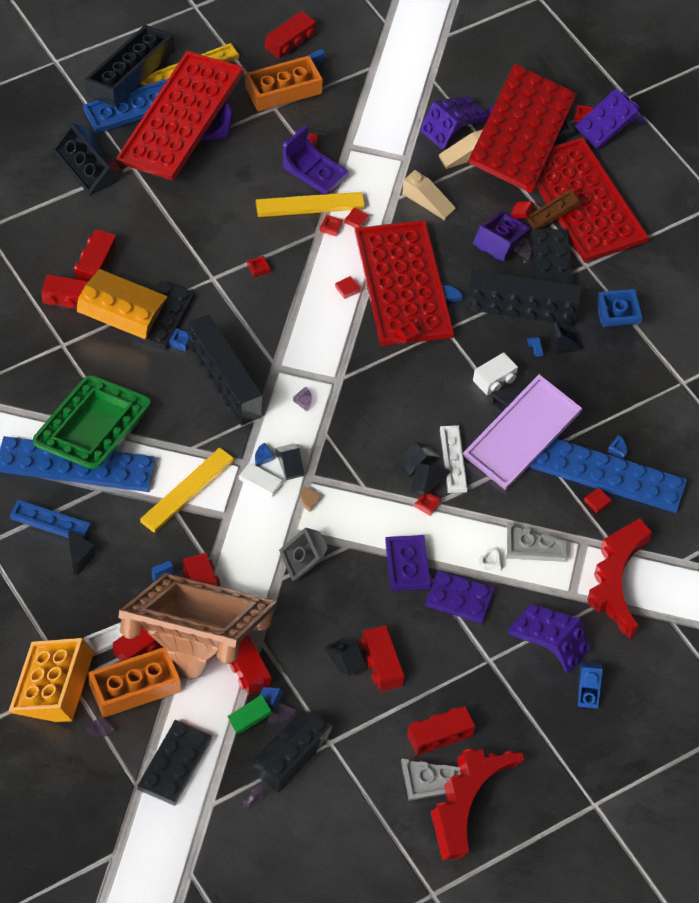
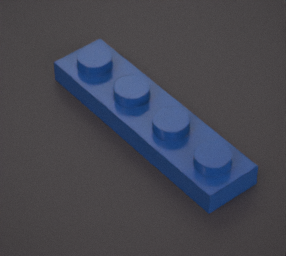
M17 500L10 514L11 520L68 538V532L73 531L85 539L91 528L88 522L21 500Z

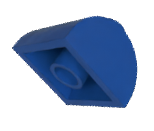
M635 289L599 292L598 313L602 327L641 324L642 314Z

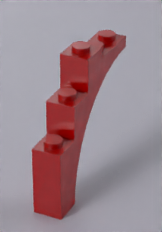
M640 518L603 539L601 553L606 559L596 564L594 577L600 584L589 590L587 598L590 607L599 614L606 610L608 617L617 623L620 631L626 634L629 639L636 636L639 625L626 605L622 590V574L633 555L649 543L652 533Z
M469 748L464 750L463 754L457 758L461 775L450 777V780L444 784L448 802L437 804V807L431 811L442 861L462 858L469 853L467 819L477 791L493 774L507 768L516 767L524 761L523 752L515 753L514 751H508L500 756H496L495 753L484 755L483 750L475 751V748Z

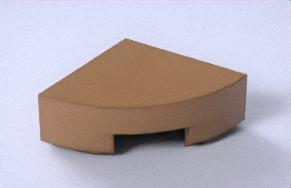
M304 486L301 500L304 508L310 512L320 500L321 495Z

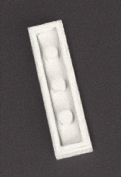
M459 425L440 426L444 468L449 469L451 472L446 476L448 493L467 492Z

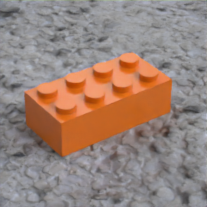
M310 56L245 73V89L257 112L322 94L323 79Z
M164 647L88 672L89 685L103 718L180 692V678L172 659H170L167 653L168 651Z

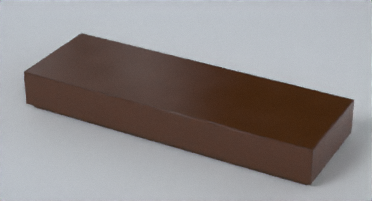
M569 189L531 213L526 219L533 230H541L581 203L572 189Z

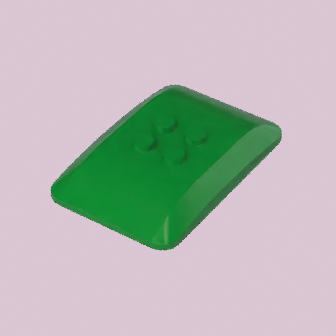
M87 376L81 380L33 436V444L37 448L90 469L99 468L118 449L150 407V399L96 376Z

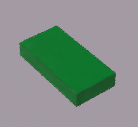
M260 695L227 717L235 732L239 735L273 714L265 697Z

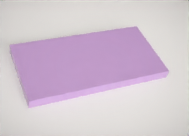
M538 375L463 452V456L504 490H507L582 412V408L545 378Z

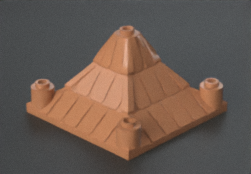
M164 573L119 610V618L121 619L120 633L125 638L134 639L140 635L141 628L148 630L147 633L168 651L170 659H172L180 674L184 675L186 679L193 680L201 676L216 654L222 663L231 664L233 661H236L239 643L254 628L257 630H267V628L272 626L273 612L277 608V601Z

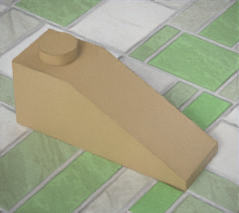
M482 130L469 134L439 154L446 169L468 162Z
M416 170L404 179L402 194L441 219L446 220L456 210L454 205L431 180Z

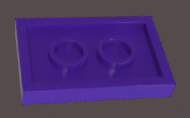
M424 535L385 537L391 591L430 589L431 583Z
M437 571L425 606L482 624L494 588Z

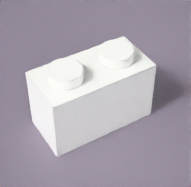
M503 352L476 368L473 381L486 395H489L493 391H498L505 384L512 383L516 379L518 367Z

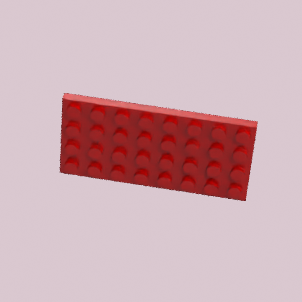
M186 51L116 157V162L174 181L245 72L244 68Z
M514 63L467 163L532 193L577 93Z
M583 137L552 147L535 186L546 204L569 189H572L581 204L558 218L557 221L562 229H567L568 238L584 263L648 242V235Z
M425 220L354 228L380 346L404 344L395 330L396 327L412 321L421 332V337L410 343L453 338L454 332Z

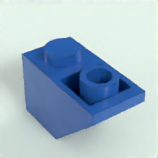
M581 661L578 682V707L598 709L603 670L601 663Z

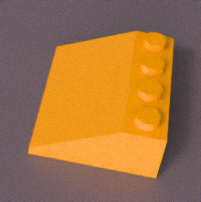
M99 269L80 294L77 312L146 339L167 300V296Z
M83 638L31 642L9 712L53 722L73 721L94 650Z

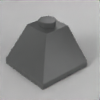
M305 527L279 549L292 581L296 582L323 559L328 547L321 531Z

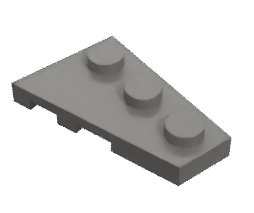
M507 522L506 559L565 562L566 541L546 534L539 535L531 532V529L525 527L521 529L515 527L513 523Z
M401 759L409 801L446 795L444 784L450 780V777L461 775L459 767Z

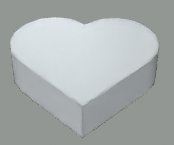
M496 548L487 549L486 553L478 558V567L485 571H501L500 552Z

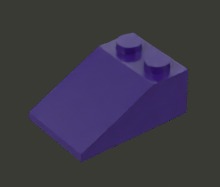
M501 211L479 227L473 244L479 250L493 255L495 259L504 261L516 250L529 234L532 227Z

